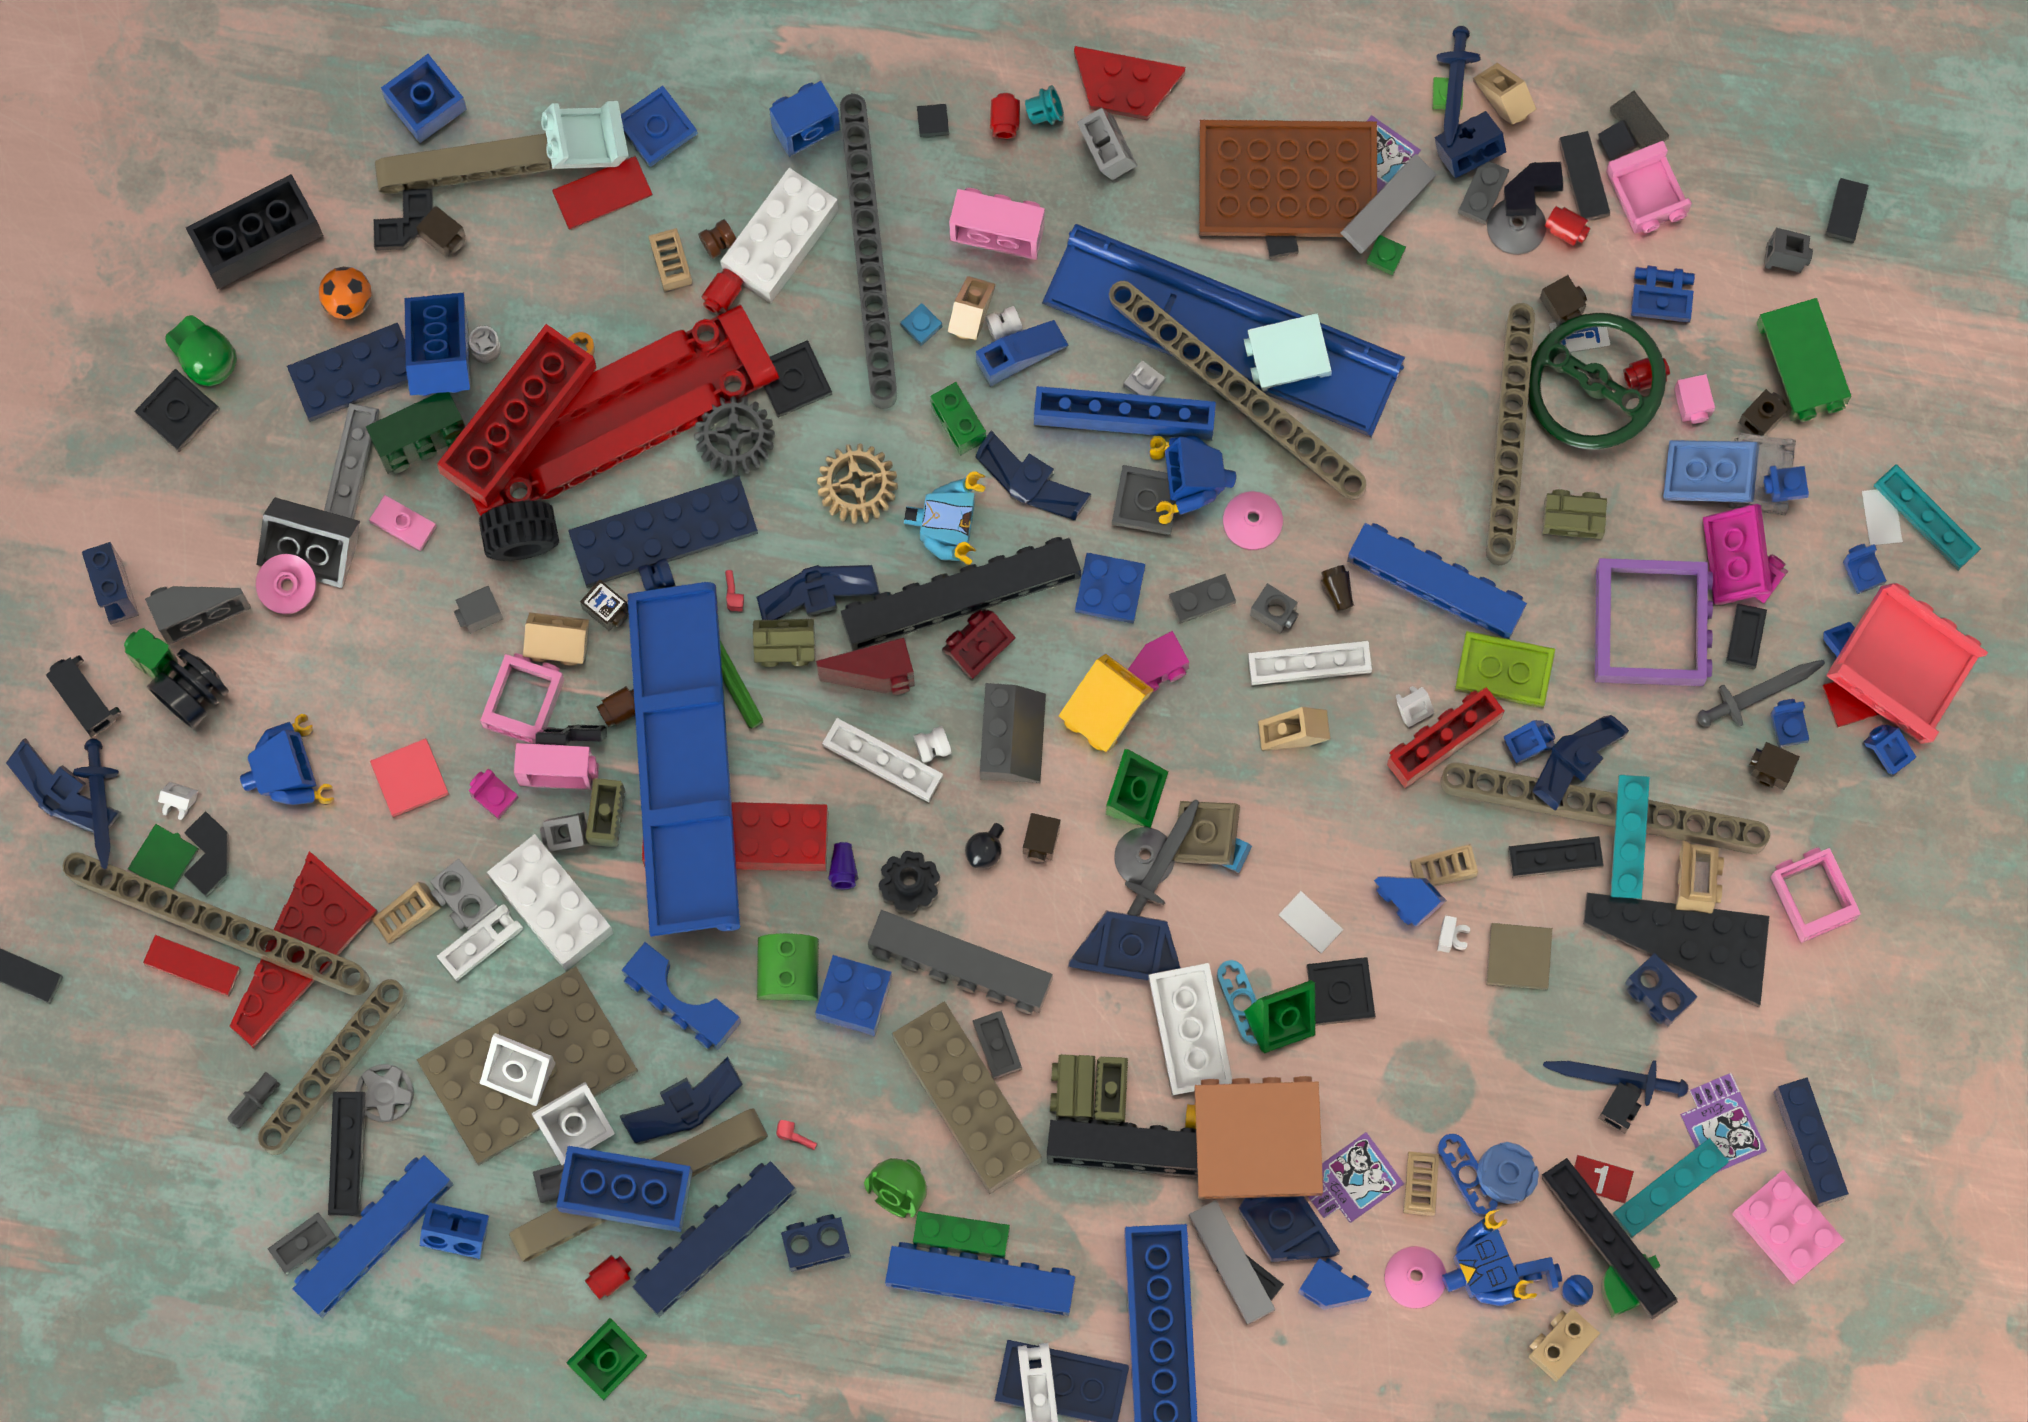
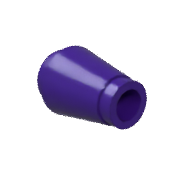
M847 842L834 844L828 879L831 881V886L835 889L845 890L854 888L859 877L852 844Z

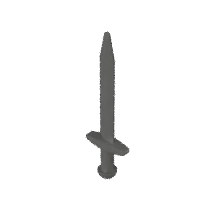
M1817 660L1800 664L1735 696L1731 695L1725 685H1721L1719 688L1724 703L1707 711L1702 709L1697 716L1698 722L1702 726L1708 727L1711 726L1712 721L1730 714L1737 726L1741 727L1743 726L1741 709L1808 678L1821 668L1825 661Z
M1194 800L1178 818L1141 886L1132 882H1125V885L1137 894L1127 914L1140 916L1148 900L1160 905L1165 904V901L1156 895L1154 891L1193 823L1199 804L1198 800Z

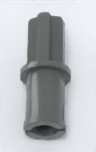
M265 1072L248 1092L245 1091L243 1093L245 1098L228 1116V1121L236 1128H241L257 1108L263 1109L262 1104L280 1086V1083L269 1073Z

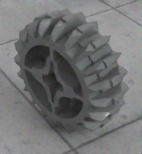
M732 396L730 398L731 403L726 404L725 399L721 397V406L716 407L712 404L713 410L710 411L711 414L704 412L702 415L703 421L696 422L695 424L696 429L700 431L694 434V440L699 442L696 445L697 452H704L701 456L703 462L711 460L710 468L712 470L721 465L722 474H726L728 468H732L733 475L737 476L739 473L738 468L743 467L744 472L748 474L750 473V464H753L756 468L761 466L758 457L763 460L769 458L765 450H771L774 447L773 442L770 441V439L775 438V432L770 429L773 426L772 419H765L768 415L766 409L758 411L759 403L756 401L748 406L747 397H743L741 403H737L736 397ZM729 416L728 423L725 426L712 431L720 420ZM739 416L750 419L758 429H751V426L747 427L740 424ZM737 431V439L731 440L732 432ZM754 440H757L751 450L740 455L741 448L744 445L751 444ZM711 442H718V445H726L730 449V456L716 450Z

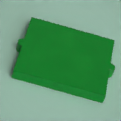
M155 824L127 869L140 877L174 890L199 848L183 840L179 833L173 834Z

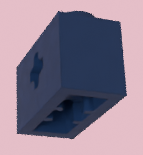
M1487 111L1459 124L1451 146L1446 144L1445 131L1434 137L1438 157L1454 178L1507 152L1503 132Z

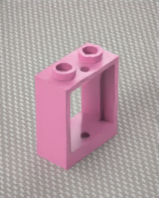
M515 653L514 656L505 654L480 720L483 728L530 744H536V733L542 728H547L565 681L563 674L559 672L560 669L549 663H543L542 666L531 663V659L523 657L522 654ZM511 668L551 681L535 726L495 713Z
M516 743L514 775L519 786L592 790L593 778H598L599 763H596V756H592L589 747Z
M1819 847L1803 854L1804 859L1793 863L1792 859L1786 860L1775 866L1776 871L1770 877L1801 943L1853 922L1861 915L1830 848L1823 851ZM1822 864L1843 909L1805 924L1784 880Z

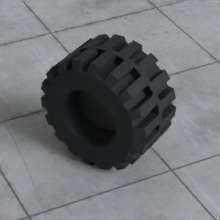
M518 501L492 508L479 517L485 555L494 560L515 561L536 557L550 551L559 543L553 506L546 502Z

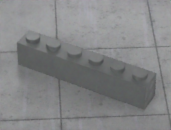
M884 910L880 911L868 941V948L873 950L872 955L886 961H889L890 957L901 961L900 965L912 971H918V968L929 971V976L941 982H946L947 979L958 982L957 986L962 990L974 993L975 990L987 993L986 998L1000 1004H1003L1004 1000L1016 1004L1015 1009L1030 1015L1033 1011L1040 1013L1053 980V974Z

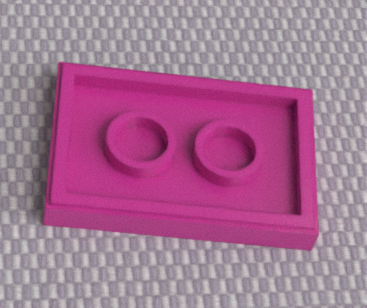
M1753 504L1703 517L1709 570L1713 572L1712 593L1714 604L1723 605L1772 593L1761 505Z

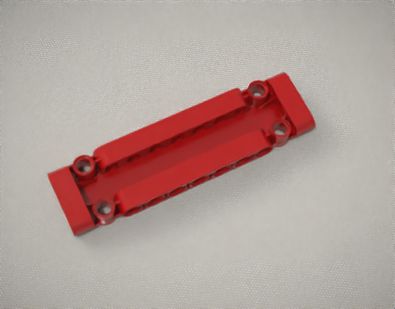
M738 305L711 320H699L695 323L693 329L687 332L685 330L675 331L593 372L489 507H486L469 495L480 517L492 508L507 503L536 501L540 498L542 500L550 499L694 427L696 422L703 421L702 415L704 412L711 414L710 411L713 410L712 404L716 407L721 406V397L725 399L726 404L731 403L730 398L732 396L736 397L737 403H740L743 397L778 380V373L743 307ZM709 331L714 334L713 338L709 341L699 339L700 334ZM730 382H738L741 385L740 389L735 392L726 390V386ZM524 488L527 490V494L521 499L512 497L516 489Z

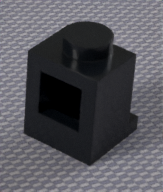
M1619 1082L1598 1119L1625 1134L1631 1125L1626 1121L1627 1118L1633 1121L1642 1106L1637 1103L1642 1090L1631 1083L1626 1082L1624 1085Z

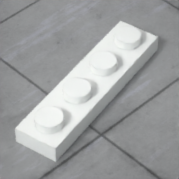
M1368 641L1248 653L1251 685L1372 672Z
M836 718L822 743L823 747L927 802L931 800L943 778V773L839 718Z

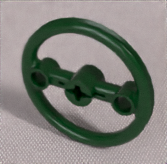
M1611 313L1583 314L1557 326L1538 346L1531 360L1528 398L1538 421L1556 439L1581 449L1596 450L1610 448L1635 437L1654 418L1665 392V364L1655 341L1635 322ZM1592 327H1610L1629 334L1643 347L1649 358L1652 370V384L1649 395L1643 396L1635 389H1626L1613 381L1612 376L1603 365L1599 363L1585 364L1572 356L1570 351L1561 342L1577 331ZM1558 354H1566V358L1562 363L1554 364V359ZM1550 366L1558 373H1567L1577 379L1590 397L1595 399L1606 397L1619 405L1632 420L1620 429L1602 435H1582L1564 428L1549 414L1542 398L1541 378L1544 367ZM1587 375L1592 379H1601L1605 386L1601 383H1591ZM1630 399H1639V403L1635 408H1626Z

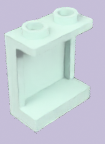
M607 101L601 108L560 109L558 103H552L542 113L541 125L543 130L546 131L548 142L546 151L548 158L551 159L553 169L618 167L629 156L618 101Z
M1318 313L1248 330L1249 338L1243 339L1247 357L1253 356L1256 367L1250 368L1254 385L1260 384L1262 391H1267V388L1307 378L1316 376L1323 378L1332 375Z

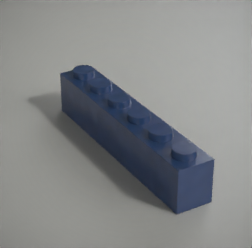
M771 1161L767 1165L760 1163L749 1174L751 1179L745 1185L741 1186L739 1183L727 1193L726 1197L728 1200L719 1207L716 1204L704 1214L703 1218L705 1221L697 1228L694 1225L688 1228L681 1235L682 1242L674 1249L671 1246L665 1249L657 1257L659 1263L651 1270L646 1267L634 1278L636 1282L632 1286L634 1291L659 1318L797 1193L792 1183Z

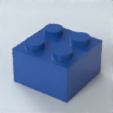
M429 54L381 87L385 101L419 143H422L467 110L464 97Z
M822 81L815 84L811 82L802 86L797 94L789 98L787 96L776 100L772 107L769 108L772 129L789 157L840 130L838 108Z
M833 955L816 1008V1019L875 1036L892 982V972Z

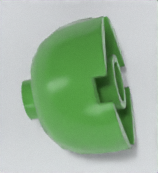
M890 1158L884 1160L871 1170L864 1181L868 1194L873 1190L878 1196L875 1200L878 1205L902 1218H905L908 1213L911 1214V1218L914 1217L927 1195V1185L923 1174L920 1172L921 1168L917 1163L909 1159Z

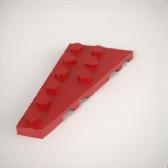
M309 851L303 869L293 885L294 888L288 902L284 905L273 930L339 955L378 911ZM277 940L268 941L265 952L274 950L277 946ZM301 950L294 953L292 963L302 961L305 952ZM261 959L253 973L254 976L248 990L244 993L232 1019L230 1028L254 1048L315 980ZM328 961L323 963L319 970L320 974H322L332 962Z

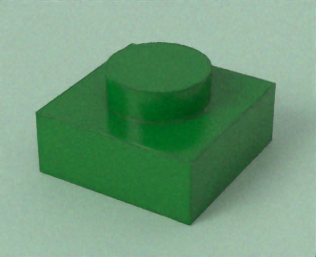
M1379 235L1366 264L1393 276L1406 250V246Z

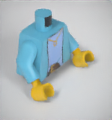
M973 471L966 478L934 489L932 493L926 494L924 509L906 506L904 524L921 526L920 541L940 560H961L968 565L972 563V560L966 556L969 551H976L969 544L975 504V493H971V491H985V486L977 484V481L980 478H985V475Z

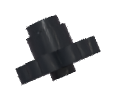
M905 851L901 858L892 856L888 859L887 864L882 866L881 875L884 879L879 882V890L886 903H894L896 911L914 914L918 906L928 908L938 897L936 885L940 882V874L934 862H925L922 853ZM907 879H913L915 881V883L912 885L904 884L905 880Z

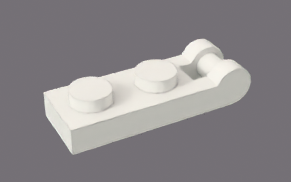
M505 904L496 908L437 955L439 961L456 981L523 930V926L519 921H514L509 915L510 910ZM500 922L505 929L497 934L492 926Z
M1041 1343L1039 1347L1027 1348V1345L1017 1346L1026 1422H1058L1049 1343ZM1041 1359L1042 1368L1030 1369V1360Z

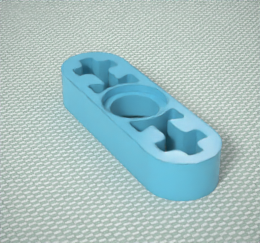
M1234 960L1225 961L1219 966L1217 972L1219 986L1242 1041L1250 1046H1258L1254 1036H1247L1246 1034L1249 1031L1247 1019L1243 1022L1239 1020V1018H1246L1244 1011L1237 1010L1233 1004L1234 999L1239 995L1249 997L1251 1005L1257 999L1243 966ZM1231 968L1233 972L1238 971L1236 983L1238 987L1244 984L1246 988L1237 989L1229 994L1228 990H1233V985L1230 979L1224 980L1223 978L1226 975V969Z

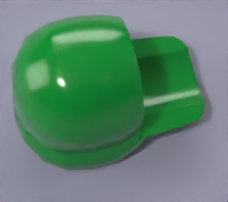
M186 316L174 329L166 334L165 341L178 357L183 371L198 385L207 387L219 385L233 373L237 363L236 350L228 338L209 325H205L195 316Z

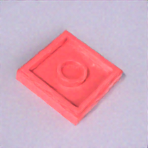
M426 738L370 761L393 818L449 795Z

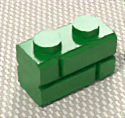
M144 628L139 629L137 633L135 631L132 632L124 643L125 653L133 665L143 673H147L152 679L159 672L169 676L173 671L169 662L171 660L178 662L170 646L159 638H155L152 633Z

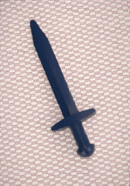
M1457 26L1453 30L1452 35L1455 37L1454 50L1440 53L1436 56L1437 61L1450 64L1444 118L1447 146L1452 145L1459 126L1465 64L1481 60L1480 54L1465 51L1466 40L1470 37V31L1465 26Z
M91 738L84 745V749L88 751L89 766L74 769L73 775L89 779L95 848L101 867L107 869L110 854V838L104 779L117 777L119 771L101 766L100 749L103 747L102 743L98 739Z
M1656 1060L1652 1061L1648 1075L1573 1061H1546L1543 1063L1544 1067L1565 1076L1618 1085L1619 1082L1624 1085L1626 1082L1645 1090L1646 1106L1650 1104L1654 1090L1678 1094V1097H1683L1689 1089L1687 1082L1683 1079L1678 1082L1656 1078Z

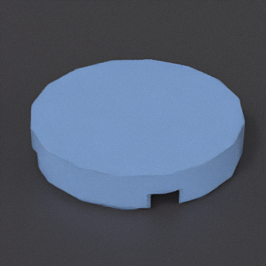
M1510 1142L1494 1145L1484 1152L1478 1162L1477 1175L1480 1185L1486 1194L1495 1201L1505 1204L1519 1203L1531 1195L1538 1184L1539 1171L1537 1166L1535 1167L1530 1152L1522 1146Z

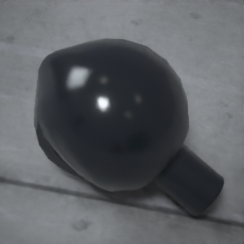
M994 823L989 832H978L968 839L965 846V855L972 867L987 869L999 861L1002 847L998 839L1004 831V827L999 823Z

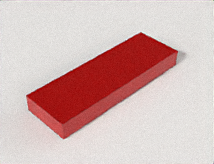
M157 935L154 936L143 961L147 966L228 997L241 970L236 965Z

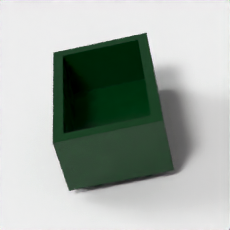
M442 392L429 396L365 427L387 474L391 472L400 473L408 469L410 463L419 459L422 461L434 457L438 450L446 446L449 448L463 431L465 424L450 392Z

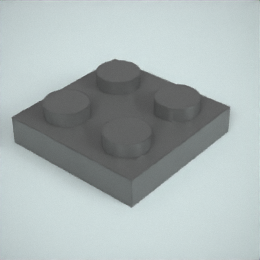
M1123 465L1112 525L1171 535L1175 513L1170 523L1162 524L1159 522V517L1169 512L1166 510L1156 512L1157 505L1162 501L1170 502L1172 505L1176 504V501L1170 499L1168 473Z

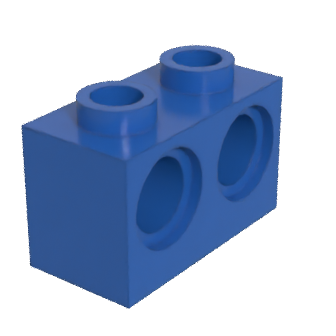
M428 1202L421 1228L419 1246L480 1259L487 1234L489 1215Z

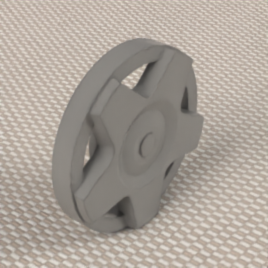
M380 1064L369 1068L359 1078L355 1092H361L365 1082L368 1088L365 1095V1115L370 1119L378 1122H391L402 1117L410 1108L414 1095L413 1085L408 1075L400 1068L389 1064ZM380 1070H389L384 1076H379L375 1073ZM401 1077L405 1080L408 1090L399 1086ZM396 1104H405L399 1112L394 1114ZM376 1107L379 1116L370 1113L367 1109Z

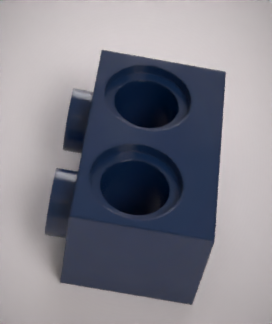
M1655 953L1631 974L1625 982L1628 986V993L1637 1002L1642 1000L1650 1008L1648 1011L1650 1016L1659 1024L1664 1022L1667 1027L1697 999V995ZM1644 974L1652 975L1656 980V986L1652 988L1645 987L1641 983V976ZM1666 996L1673 997L1677 1001L1678 1007L1674 1010L1665 1008L1662 998Z
M834 1214L817 1218V1223L805 1226L804 1222H798L786 1226L787 1231L781 1232L791 1272L851 1257L841 1217L835 1218ZM828 1230H833L839 1234V1239L834 1245H826L821 1240L822 1235ZM798 1238L806 1239L809 1242L808 1249L803 1253L794 1252L791 1248L794 1240Z

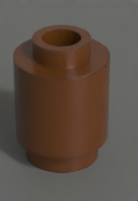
M627 686L602 699V704L596 706L608 727L614 724L618 726L635 716L634 689L629 691Z

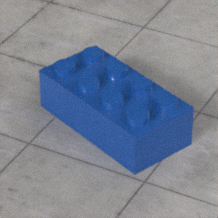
M464 292L404 298L405 361L410 396H427L432 393H457L463 390H470L468 318Z
M568 1146L556 1207L559 1212L682 1232L693 1171L691 1166Z

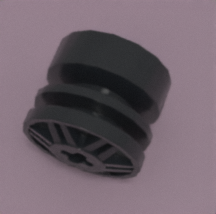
M181 649L177 656L185 666L182 667L174 660H171L169 665L176 674L173 679L165 673L159 672L147 685V688L180 720L192 729H195L207 716L200 702L204 699L216 706L219 702L210 691L213 689L224 697L229 690L221 681L220 676L205 661Z

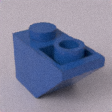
M1380 876L1374 880L1379 886L1376 889L1379 895L1388 903L1391 900L1399 908L1397 911L1398 916L1407 925L1411 923L1414 926L1421 925L1447 901L1427 878Z
M1319 1258L1298 1293L1323 1310L1367 1301L1372 1291L1367 1289L1369 1284L1356 1275L1350 1278L1342 1273V1266L1329 1258L1323 1261Z

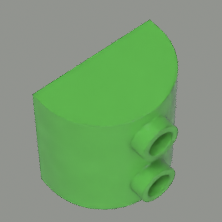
M792 933L768 934L758 937L757 1000L818 1001L819 939L817 937Z

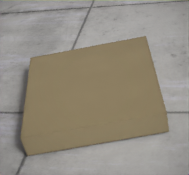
M1180 801L1178 818L1192 801ZM1199 802L1193 823L1172 860L1177 863L1233 865L1240 805L1237 803Z
M1491 923L1486 985L1548 990L1553 928Z

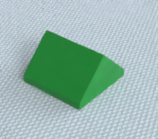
M1124 749L1106 804L1105 815L1151 828L1169 771L1129 749Z
M1310 980L1259 998L1244 1010L1259 1048L1263 1053L1316 1035L1315 982Z
M609 1318L566 1363L604 1401L647 1355Z

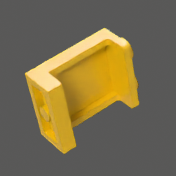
M1104 654L1095 661L1059 714V717L1064 720L1065 726L1071 731L1080 732L1087 737L1092 747L1107 752L1115 747L1122 731L1142 702L1149 698L1154 689L1109 655Z

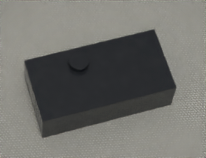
M292 174L186 227L217 289L324 236Z

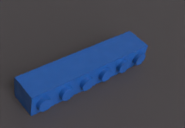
M1037 386L1034 425L1168 437L1197 436L1202 440H1212L1216 402Z
M1364 523L1348 554L1347 562L1501 638L1510 639L1527 604L1522 601L1523 597L1511 590L1504 592L1496 588V584L1485 577L1478 579L1468 574L1469 571L1465 567L1456 563L1450 565L1442 561V557L1433 551L1426 550L1423 552L1415 548V544L1404 537L1397 539L1387 534L1388 530L1378 524L1372 523V525Z
M425 1155L420 1160L417 1157L414 1158L405 1167L404 1171L406 1174L398 1182L395 1179L391 1181L382 1191L384 1196L376 1204L374 1202L368 1204L360 1214L362 1218L354 1226L349 1224L339 1234L338 1238L340 1241L333 1248L330 1246L326 1247L316 1258L318 1263L310 1271L308 1269L302 1271L294 1280L296 1285L292 1289L321 1318L426 1213L428 1202L436 1203L454 1185Z
M899 1242L898 1247L891 1246L885 1280L887 1287L1069 1316L1075 1284V1276L1070 1275V1270L1053 1267L1051 1272L1039 1270V1265L1022 1262L1021 1267L1008 1265L1009 1260L991 1257L990 1262L978 1260V1255L960 1252L959 1257L947 1255L948 1250L930 1247L929 1252L917 1250V1245Z

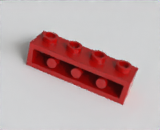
M1487 687L1479 693L1476 690L1471 692L1462 700L1463 704L1455 710L1453 708L1446 710L1437 718L1439 721L1431 727L1428 725L1424 726L1414 734L1415 739L1407 745L1404 743L1399 744L1389 753L1391 756L1387 766L1405 789L1502 719L1505 710Z

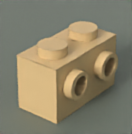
M529 612L525 625L523 657H529L536 662L560 661L568 666H574L578 663L583 664L587 652L589 619Z
M1573 1308L1567 1314L1562 1310L1550 1323L1554 1329L1547 1336L1541 1333L1529 1346L1533 1350L1529 1358L1555 1382L1561 1378L1600 1334Z

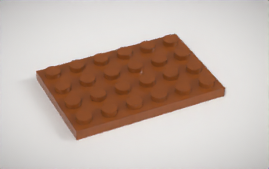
M1200 120L1199 236L1344 237L1340 232L1377 194V121Z

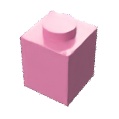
M1707 374L1677 380L1674 391L1682 422L1691 421L1692 424L1707 421L1715 409Z

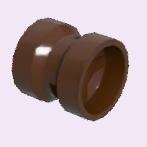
M725 219L717 222L715 228L711 230L705 229L698 233L705 250L712 259L721 255L722 250L730 248L736 240L732 229Z

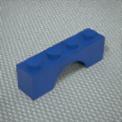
M644 942L622 969L623 975L626 977L624 980L625 984L637 993L640 989L650 996L647 1001L659 1011H662L664 1008L673 1014L671 1020L683 1030H686L687 1027L697 1034L694 1038L705 1048L709 1049L713 1046L719 1050L741 1024L740 1017L716 998L700 1005L687 1004L677 999L668 988L669 960Z

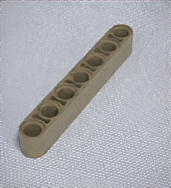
M546 133L380 158L375 161L378 191L384 194L403 192L402 190L426 189L554 170L551 159L547 156L546 147L548 142Z
M387 979L376 987L262 1126L258 1133V1141L267 1153L279 1155L288 1149L333 1094V1091L338 1088L404 1007L407 995L398 981ZM389 989L399 990V996L393 1002L384 1001V994ZM369 1013H378L380 1017L377 1024L373 1026L365 1025L364 1020ZM349 1037H359L360 1044L356 1049L348 1050L345 1048V1042ZM332 1060L339 1061L340 1068L336 1073H326L325 1067L328 1062ZM310 1085H320L321 1091L318 1096L314 1098L306 1097V1090ZM292 1108H299L301 1110L300 1118L295 1122H288L286 1120L287 1112ZM273 1132L281 1133V1141L276 1146L267 1145L266 1140L269 1134Z

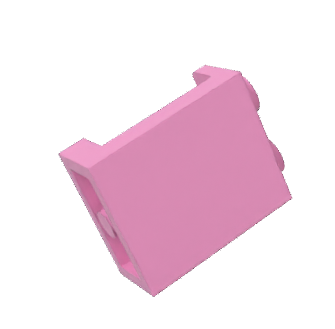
M1664 141L1610 161L1607 166L1606 173L1635 234L1644 231V233L1652 232L1658 229L1661 223L1671 220V222L1682 220L1687 216L1692 205L1689 198L1685 199L1666 158L1668 150Z

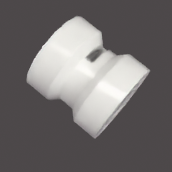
M1014 306L1005 308L1003 313H991L985 316L993 341L1023 331L1020 318Z
M480 326L475 328L469 335V345L476 360L482 363H489L498 358L501 346L497 333L492 328Z
M942 726L934 728L929 734L920 733L913 736L922 763L930 762L933 757L938 755L944 757L952 754Z

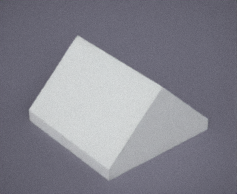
M495 1033L492 1037L480 1084L537 1106L555 1066V1061L551 1055Z
M585 1082L532 1113L561 1165L565 1163L568 1146L590 1149L615 1134Z

